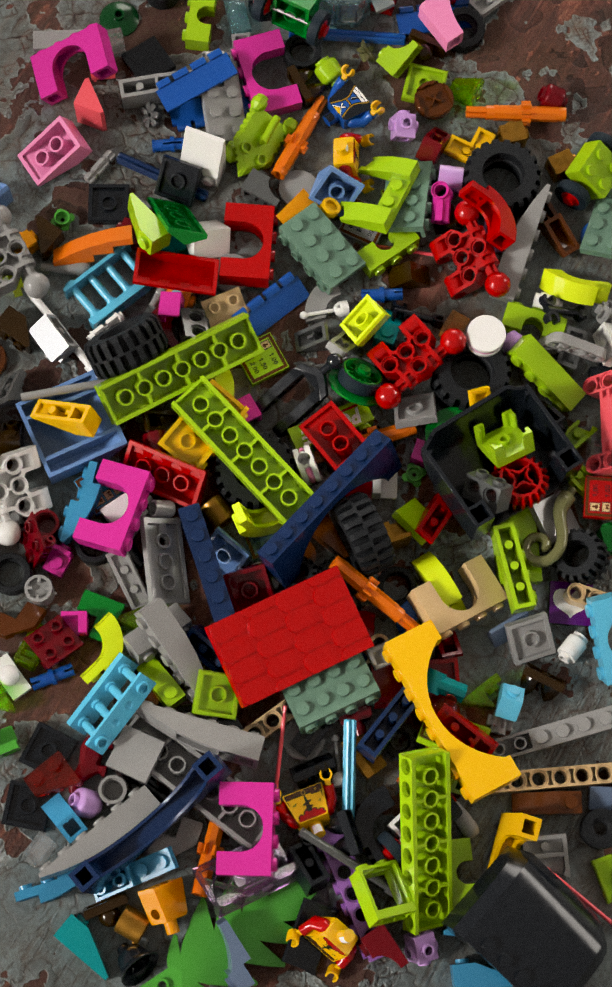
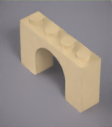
M482 555L465 562L458 570L472 595V606L470 609L455 610L447 606L430 581L412 589L406 597L422 624L432 620L442 637L441 640L450 637L453 634L452 631L456 629L459 631L464 630L470 625L469 622L473 620L478 622L484 619L488 612L493 611L495 613L504 607L503 603L507 600L506 592Z

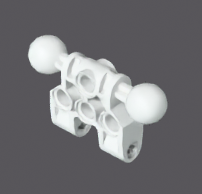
M36 445L25 446L0 455L1 545H14L21 537V528L16 521L10 518V511L17 515L28 517L31 512L36 514L40 510L53 507L47 485L28 490L29 484L25 478V473L42 466ZM11 459L13 466L8 470L7 462ZM15 480H18V488L14 490L13 483ZM23 500L24 508L19 510V503Z

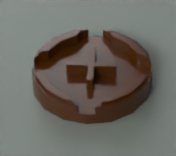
M434 80L420 85L414 98V105L418 113L431 120L442 119L447 116L452 110L454 103L453 92L448 85Z

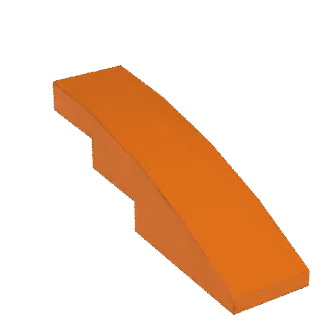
M132 225L105 229L69 241L53 250V265L62 266L95 262V255L114 253L115 246L133 245Z

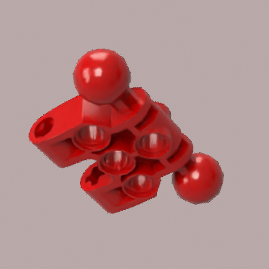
M461 201L455 207L454 216L459 224L467 227V231L462 233L451 229L429 244L436 264H444L453 259L454 264L457 265V270L444 279L448 293L452 300H457L479 289L484 284L485 290L490 296L496 298L503 297L510 290V279L505 273L498 271L497 266L500 262L496 256L495 247L486 241L487 233L485 227L477 222L480 212L466 201ZM457 238H460L459 243L456 245ZM482 245H484V250L480 252ZM473 273H475V277L471 281V276Z
M412 314L398 326L399 330L407 338L406 342L401 343L395 351H392L383 341H380L366 353L367 357L387 380L396 381L394 384L384 383L376 390L375 399L377 404L384 409L397 407L401 402L402 392L407 388L413 390L417 384L430 379L436 368L444 363L442 359L447 354L457 355L466 347L464 332L457 328L447 329L441 335L440 345L435 348L436 339L432 332L415 314ZM428 339L425 343L421 344L422 340ZM412 352L410 356L405 357L407 353ZM396 366L392 371H389L390 367ZM421 366H425L423 370L417 371Z

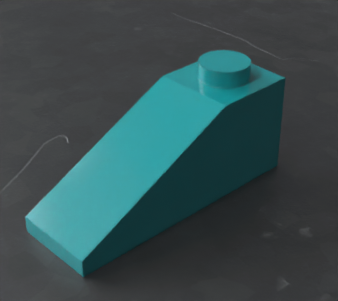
M71 914L53 936L105 981L108 980L110 975L92 930L87 926L89 921L85 920L81 914L77 916Z

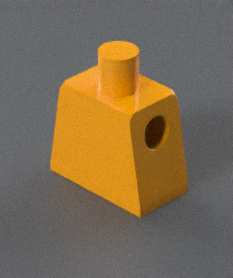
M182 877L166 880L138 891L139 898L151 925L164 923L167 935L180 932L177 918L186 915L188 912Z

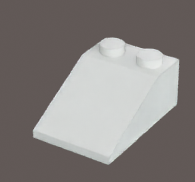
M186 126L180 160L202 167L200 181L206 186L213 185L218 187L226 169L225 139Z

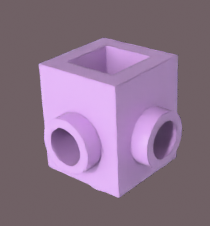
M399 110L389 119L390 141L410 143L415 139L419 126L418 121H416V114H410L408 110Z
M421 931L416 936L410 932L403 934L405 942L404 952L408 961L418 964V966H427L431 964L432 960L439 958L437 951L438 942L435 939L434 931Z

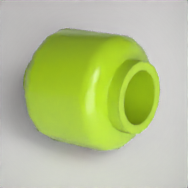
M325 56L315 64L314 73L321 84L326 86L331 84L333 86L337 78L342 76V67L335 57L329 58Z

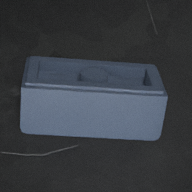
M528 612L518 613L490 629L487 636L493 646L498 647L508 641L504 624L528 617Z
M588 787V810L603 808L612 811V787Z

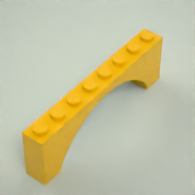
M429 620L385 642L382 655L385 661L391 663L394 668L393 674L398 682H402L406 698L409 702L412 701L414 703L418 719L426 724V732L432 741L435 740L439 748L450 752V775L454 780H458L463 798L473 804L518 780L522 774L510 755L506 757L494 756L467 746L455 738L436 716L428 694L427 672L434 647L440 644L442 637L432 620Z

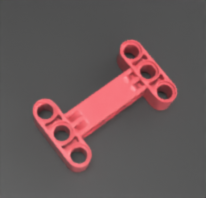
M612 370L587 378L582 388L587 395L600 400L602 453L589 457L585 467L587 472L602 477H612Z

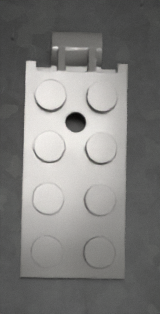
M212 51L202 52L201 57H204L207 63L210 61L207 54ZM232 61L233 65L235 66V68H236V70H237V63H236V61ZM238 74L223 82V87L217 85L201 94L206 133L225 139V144H228L231 140L233 141L236 132L239 131L240 125L243 124L245 118Z
M151 500L148 505V512L151 517H140L148 602L155 598H162L166 605H172L175 602L178 605H187L190 603L181 522L178 517L171 518L175 514V503L170 500ZM159 538L164 541V545L160 544Z

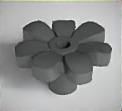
M147 102L146 107H141L140 112L144 114L141 119L145 123L146 128L158 126V119H161L163 116L161 111H157L158 105L156 103Z

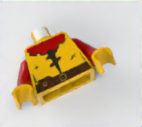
M347 132L333 141V164L335 168L365 184L361 192L366 194L374 190V188L370 187L374 184V181L372 179L362 181L358 171L360 168L359 144L364 148L374 145L369 140L374 135L370 133L361 136L360 134Z
M330 768V777L327 779L322 777L321 770L319 772L320 778L324 780V785L322 782L285 795L282 797L283 801L280 799V802H276V811H279V817L283 823L299 831L304 827L319 838L325 836L326 832L323 826L329 824L330 816L334 814L337 803L334 783H331L333 773Z
M316 915L298 926V930L289 929L286 935V942L292 939L291 947H297L300 936L303 935L331 961L336 962V964L328 966L325 977L330 973L334 974L333 983L338 980L341 969H345L356 955L357 946L355 943L358 940V936L336 917Z

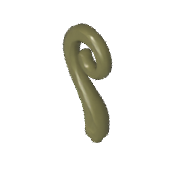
M569 486L567 491L561 490L555 499L553 519L557 539L553 549L544 556H536L531 552V546L535 542L542 543V552H547L550 549L551 540L544 533H532L524 539L521 549H524L526 562L530 566L537 568L548 567L558 561L565 552L568 542L567 512L576 500L574 494L577 490L574 487Z

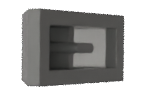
M323 320L294 333L296 353L328 351L325 348L329 342L327 321Z

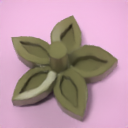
M363 39L361 47H358L356 50L360 53L359 56L363 62L367 60L374 62L375 56L372 53L374 47H367Z

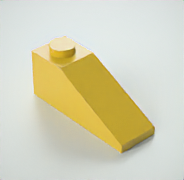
M38 399L30 415L32 419L75 435L87 437L95 436L102 421L91 405Z

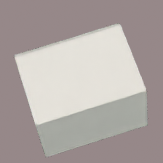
M218 220L201 221L199 223L207 233V239L186 244L189 255L218 259L223 255L230 254L231 228Z

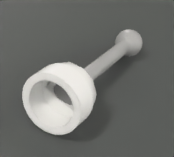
M334 734L331 740L334 742L337 772L333 775L332 783H334L335 788H342L343 771L341 770L338 743L340 736Z

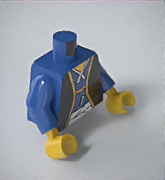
M345 64L341 68L342 76L337 78L327 98L329 113L323 116V120L329 127L338 122L343 129L349 127L364 128L376 117V114H383L385 108L380 107L377 110L381 102L375 100L370 104L351 79L347 80L348 77L355 75V70L351 69L350 73L347 74L346 70L349 65Z

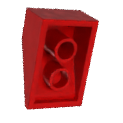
M332 400L298 426L334 472L366 440Z

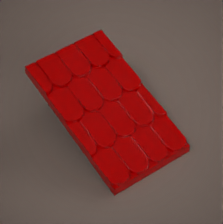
M337 565L204 627L241 708L252 705L374 646Z

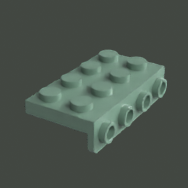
M418 161L420 173L388 232H420L422 237H427V231L431 230V220L429 218L430 214H432L433 195L431 194V188L434 181L438 179V171L434 169L432 161ZM386 180L384 192L390 182L388 180Z
M612 188L605 198L596 200L579 248L581 254L612 259Z
M315 202L279 227L278 239L281 244L288 246L293 258L303 264L306 274L310 277L313 276L317 281L318 288L328 295L333 292L334 288L366 265V262Z
M361 653L281 690L301 734L314 733L318 730V727L324 724H333L339 717L345 714L352 715L359 710L358 708L364 705H373L381 697L380 689Z

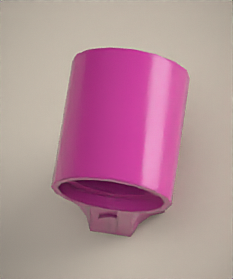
M437 181L431 188V194L433 195L431 222L433 224L446 225L450 223L453 191L444 181ZM442 189H446V193L443 196H438Z

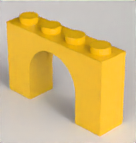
M501 813L487 869L507 846L520 849L527 841L537 842L543 819L525 813Z

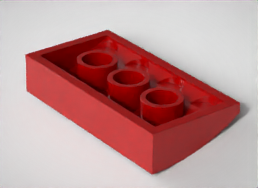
M129 440L123 464L150 471L155 478V488L152 493L184 507L198 502L201 506L208 471L136 440Z

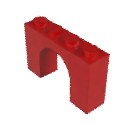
M226 202L224 224L229 226L231 231H244L256 235L261 240L263 246L256 255L249 258L221 257L220 285L269 287V281H273L274 268H270L271 262L275 263V250H272V244H276L277 232H273L274 226H278L275 206Z

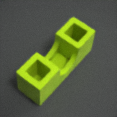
M188 0L190 10L185 13L187 28L182 31V41H185L186 49L209 51L212 36L211 24H204L199 20L206 16L215 17L217 0Z
M389 232L388 239L393 247L388 250L379 249L372 241L357 251L366 262L362 270L369 279L373 276L381 275L386 270V267L391 264L393 266L402 260L404 255L407 253L410 255L418 249L420 241L416 232Z
M508 301L502 323L507 333L512 330L520 333L523 326L534 325L539 329V339L553 332H564L568 319L559 315L560 322L556 325H553L552 321L545 324L543 316L546 313L542 309L536 307L529 308L520 302Z
M470 837L452 839L453 909L475 884H465L457 877V867L459 864L473 860Z

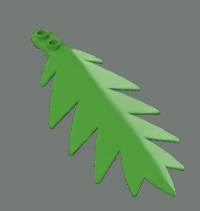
M289 868L276 884L270 897L268 892L256 896L247 895L242 911L233 879H229L222 896L216 921L221 917L228 921L251 958L245 963L268 967H285L286 964L261 941L287 944V932L293 927L284 921L296 920L303 898L311 900L316 893L306 897ZM201 898L192 915L182 943L181 953L178 936L175 934L168 949V968L140 987H159L160 981H164L166 987H204L200 983L228 986L224 980L228 977L224 972L228 968L226 946L216 923L214 930L206 898ZM252 977L255 982L252 986H257L258 982Z

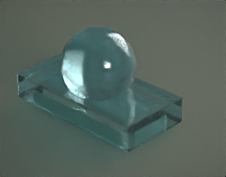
M223 0L231 33L251 32L244 0Z

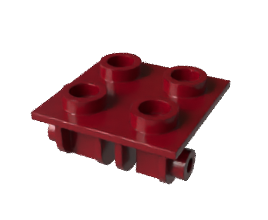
M31 512L21 530L19 540L24 545L27 562L30 563L32 570H35L37 564L46 561L56 540L53 535L41 536L34 513Z
M57 615L23 638L42 661L41 665L45 670L51 669L52 666L63 661L64 658L69 657L68 655L76 650L78 651L84 645L60 615Z

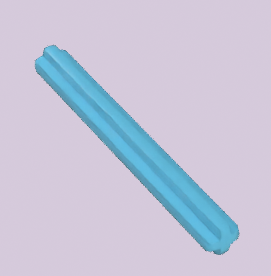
M344 719L342 810H351L355 821L357 721L355 719Z

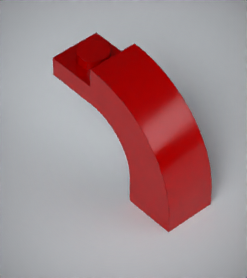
M472 180L459 190L458 196L475 207L484 217L488 228L486 241L502 252L516 242L517 229L514 216L506 201L493 187L489 185L484 188Z

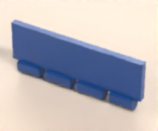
M469 0L456 1L455 7H452L451 4L452 10L462 6L468 8ZM421 4L416 5L417 12H414L412 5L398 8L399 14H396L399 33L409 36L412 29L425 34L430 33L418 17ZM458 22L461 29L472 28L468 22Z
M217 48L207 54L210 60L208 63L204 57H201L189 64L192 70L190 73L185 66L171 74L175 80L171 83L167 76L156 83L159 89L156 93L167 113L238 74L227 52L223 54L220 48Z
M241 89L244 115L246 118V114L249 111V101L248 97L245 98L243 90ZM201 98L192 99L169 112L173 127L177 126L178 132L185 131L186 126L192 127L191 123H195L196 129L205 127Z
M290 271L278 280L282 286L281 288L277 283H273L262 292L265 300L258 295L246 304L249 312L242 307L231 317L242 312L248 313V318L258 337L305 301L310 294L299 277H294Z

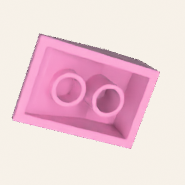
M59 116L17 156L37 186L40 187L78 165L92 152V149L74 123L69 119Z

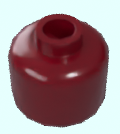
M552 83L542 86L537 96L539 106L566 107L568 102L566 90Z

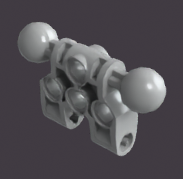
M0 204V258H3V261L0 262V297L16 290L20 276L24 275L23 288L25 293L32 298H43L50 288L49 279L44 274L35 271L36 262L19 231L10 225L12 221L11 211L6 206ZM16 249H22L18 254L13 253ZM7 275L13 276L10 280H4Z

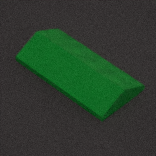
M152 197L147 198V202L167 232L182 244L186 245L207 239V233L186 205Z

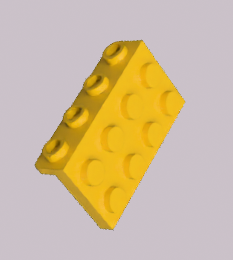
M210 379L209 382L246 420L248 417L246 412L249 408L242 405L214 379ZM180 416L157 443L171 456L201 469L206 468L208 465L206 461L211 455L213 457L216 455Z

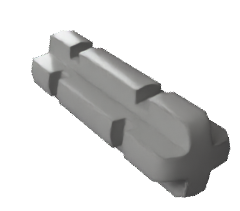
M106 150L102 155L103 157L99 158L91 167V171L84 175L85 181L89 184H93L97 177H100L110 165L109 163H112L116 158V155L111 150Z

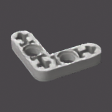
M553 332L537 340L551 356L565 351L597 363L604 362L607 350L605 348L564 332Z

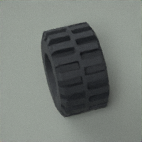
M573 528L568 533L565 552L552 566L556 569L557 574L570 583H581L583 585L589 583L592 585L595 584V579H602L600 576L602 573L606 574L607 569L605 567L610 565V561L607 559V557H610V552L606 550L608 548L606 544L591 531H586L583 528H579L577 531ZM588 548L589 556L586 562L581 566L573 567L572 558L579 549Z

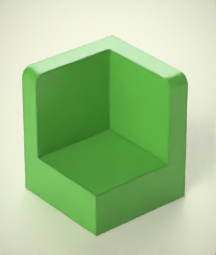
M12 726L0 730V758H3L21 750Z

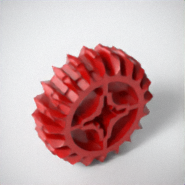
M525 455L500 468L494 466L495 472H492L491 475L507 480V483L514 486L510 503L513 504V510L516 509L517 505H520V508L523 510L526 504L532 508L534 502L539 504L541 498L546 496V491L549 488L547 483L549 482V476L546 475L547 469L541 468V461L535 463V456L528 459V456ZM529 472L534 476L537 484L533 483L534 480L529 478ZM523 478V481L516 486V483Z

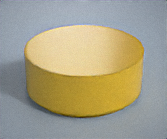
M331 197L323 199L319 206L328 218H335L341 211L339 202Z

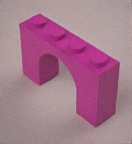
M98 23L90 24L85 29L72 33L68 38L57 41L52 46L40 50L37 54L30 57L41 100L52 106L68 98L63 79V70L69 58L76 53L85 52L91 74L101 81L118 72L108 32Z
M276 29L233 41V49H230L233 61H237L239 79H243V94L245 98H249L250 102L248 109L251 107L252 98L261 93L268 98V105L265 111L272 117L301 110L303 101L297 84L279 89H266L260 86L252 75L254 67L259 62L284 55L285 45L280 30Z
M102 459L95 477L101 486L126 493L128 495V507L123 516L112 523H99L80 517L72 537L80 545L125 557L127 551H130L132 548L133 535L140 527L141 514L147 509L149 493L155 488V478L150 471Z
M220 781L219 805L222 807H248L254 809L262 819L263 833L260 841L247 851H217L216 875L274 877V872L278 870V858H274V849H278L279 836L275 835V825H279V811H276V802H280V788H277L275 783Z

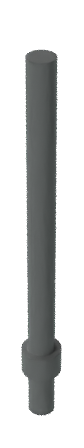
M304 827L299 831V836L356 871L355 868L361 865V863ZM381 876L368 878L383 888L385 893L393 897L386 879Z

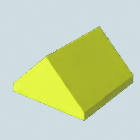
M366 294L340 323V326L357 346L363 347L391 315Z

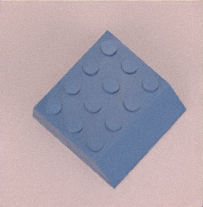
M91 370L55 387L98 379L95 372ZM95 389L40 398L91 405L102 419L94 437L75 435L32 419L30 415L38 399L20 401L15 404L33 444L36 445L38 455L51 484L82 472L84 467L88 466L89 460L100 464L102 459H111L128 445L120 426L112 425Z

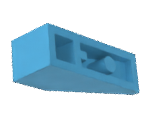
M468 958L455 959V964L450 965L452 987H513L498 971L475 962H469Z

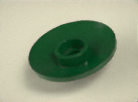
M112 2L105 6L100 14V25L112 37L121 38L129 36L137 29L139 24L137 10L127 2Z

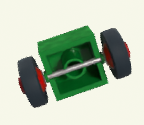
M254 0L251 10V17L259 22H264L272 11V24L305 38L308 44L315 47L319 46L327 35L331 21V14L319 9L320 0Z

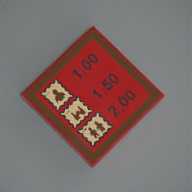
M585 476L583 518L612 520V477Z

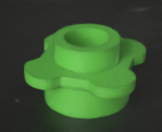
M58 209L54 214V218L51 219V223L60 227L62 231H68L70 223L75 220V216L72 213L69 214L66 210Z
M409 463L406 473L402 474V480L412 483L414 487H419L422 477L426 476V470L414 463Z

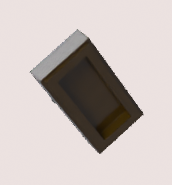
M416 29L410 31L408 44L414 40L423 47L416 56V59L422 62L429 61L432 56L444 59L446 52L434 37Z
M120 892L83 909L85 920L98 916L102 925L114 927L121 916L118 907L128 903L126 892Z

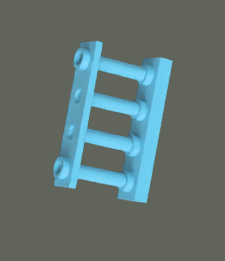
M131 245L115 246L114 253L108 254L75 280L68 281L63 288L67 299L74 295L89 312L90 318L88 320L93 330L106 323L105 321L113 316L115 312H123L154 288L138 284L129 285L114 268L113 265L120 259H123L134 271L135 260L129 254L132 251ZM104 271H107L123 290V293L117 298L113 297L96 278ZM89 283L107 302L106 306L101 310L96 309L81 291Z
M119 652L66 722L81 734L86 735L88 733L90 737L85 745L101 755L108 749L157 684L141 672L136 675L134 671L139 665L121 652ZM129 680L131 682L130 685L122 693L120 689ZM115 697L118 701L109 711L107 706ZM102 716L104 719L99 724V726L95 728L93 725L98 720V718Z

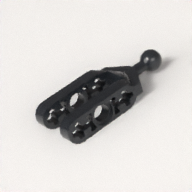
M338 353L330 354L327 357L326 364L320 369L300 363L255 402L263 414L304 377L315 388L314 392L307 396L273 427L272 430L279 438L284 437L287 434V429L298 425L329 396L326 374L332 369L336 370L342 366L343 359Z

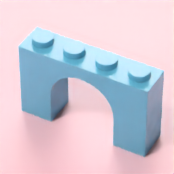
M612 592L586 598L587 605H585L586 616L590 618L591 626L588 627L589 634L592 639L594 638L595 644L592 647V651L599 665L596 668L597 676L607 686L612 685V650L608 643V633L612 626Z

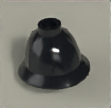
M121 944L117 950L119 954L118 966L122 973L121 982L126 987H132L144 981L156 967L159 955L156 952L147 951L139 944Z

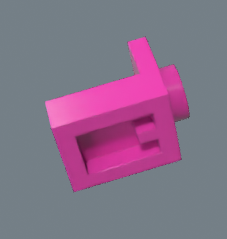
M62 543L59 545L55 544L42 569L62 579L74 558L72 552H70L71 548Z

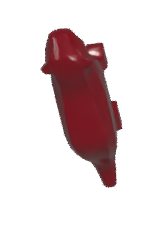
M90 735L83 740L80 746L79 764L69 777L67 786L70 794L74 793L76 789L80 788L84 782L93 776L100 774L102 778H105L107 775V766L100 765L103 755L85 745ZM113 742L108 747L109 750H113Z

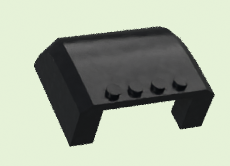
M529 384L512 387V385L503 386L434 428L421 448L424 467L431 482L471 541L482 537L490 532L493 526L503 524L523 511L520 505H517L516 509L513 510V504L510 503L508 510L494 514L483 499L473 503L461 497L467 473L477 469H485L489 474L495 472V465L476 444L473 426L483 423L485 434H488L503 426L501 414L511 409L516 414L518 428L523 433L527 426L533 431L535 451L527 454V458L531 459L535 456V463L541 461V468L547 469L546 475L549 476V482H547L549 488L546 491V496L577 476L584 463V459ZM529 472V474H528L529 478H531L532 480H534L533 483L537 484L536 479H535L534 476ZM523 478L516 483V486L523 481Z
M510 846L503 850L442 922L456 938L473 947L514 987H584L602 963L607 952L604 930L597 915L533 853Z

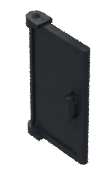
M303 898L293 929L298 930L300 924L316 915L336 917L340 910L336 907H327L310 899ZM303 935L300 936L297 947H291L292 939L288 940L281 961L317 976V969L323 953Z

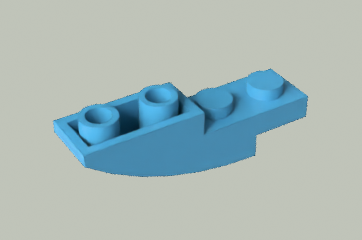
M89 460V464L84 467L82 474L84 479L83 487L80 486L77 493L79 501L70 499L69 505H66L64 508L63 517H65L64 526L61 525L59 528L58 538L66 546L74 540L72 536L79 518L90 520L100 501L103 488L101 484H96L97 480L95 478L100 467L98 462Z
M166 847L130 863L97 894H94L96 902L178 868L179 865L172 847Z
M73 870L57 876L58 879L54 880L53 877L41 881L40 885L32 886V883L20 886L19 891L14 893L16 902H22L39 896L40 903L45 904L67 894L77 887L68 876Z

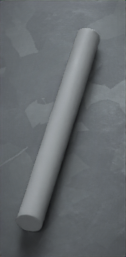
M105 378L20 393L21 400L23 402L95 389L94 386L105 381Z

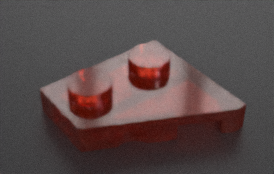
M59 751L23 778L37 798L46 796L51 792L64 791V788L80 787L83 785L81 779Z

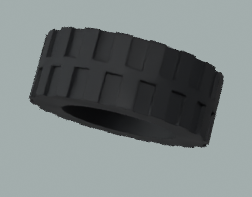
M466 6L456 7L452 11L457 22H468L472 26L473 32L469 38L463 39L460 44L450 50L459 54H466L480 46L485 34L486 25L483 17L480 16L477 10L475 11L473 8H467Z

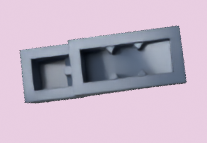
M221 917L215 923L222 934L227 951L228 968L224 972L228 977L224 980L229 987H251L255 982L244 966V963L251 958L228 921Z

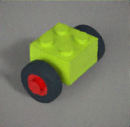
M604 132L592 133L565 172L570 180L564 179L557 185L555 195L567 207L582 211L588 206L590 200L605 198L611 190L612 136Z

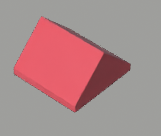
M88 77L84 79L73 103L77 122L104 132L107 131L104 111Z

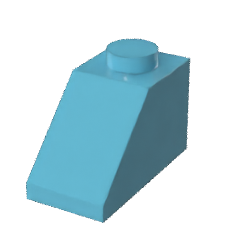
M507 683L500 684L495 716L516 722L523 704L525 689Z

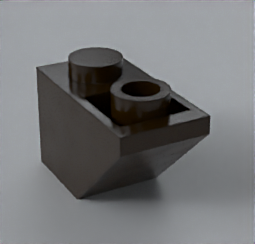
M9 305L0 316V338L5 341L9 339L20 352L26 351L30 354L32 352V345L26 316Z
M12 419L2 422L0 429V455L24 447L23 421ZM10 459L7 464H13L12 460Z

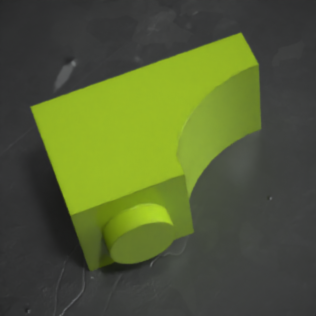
M414 40L401 48H393L388 45L378 53L376 62L391 76L398 79L423 47Z

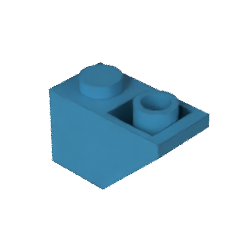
M59 792L41 806L69 843H72L79 834L88 829Z

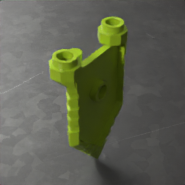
M261 93L252 98L249 113L246 114L243 124L240 125L239 131L236 132L233 138L234 149H236L235 155H237L235 158L238 162L236 163L238 177L249 174L253 168L259 171L260 169L263 170L271 167L275 160L274 157L278 155V150L284 144L285 137L288 133L292 135L298 125V122L290 117L281 124L279 116L274 115L272 117L267 113L265 109L268 105V98Z

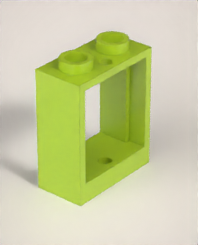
M382 859L369 866L367 863L361 864L355 868L356 871L349 877L369 928L407 919L417 910L396 859L390 861ZM384 875L397 906L378 910L366 879Z

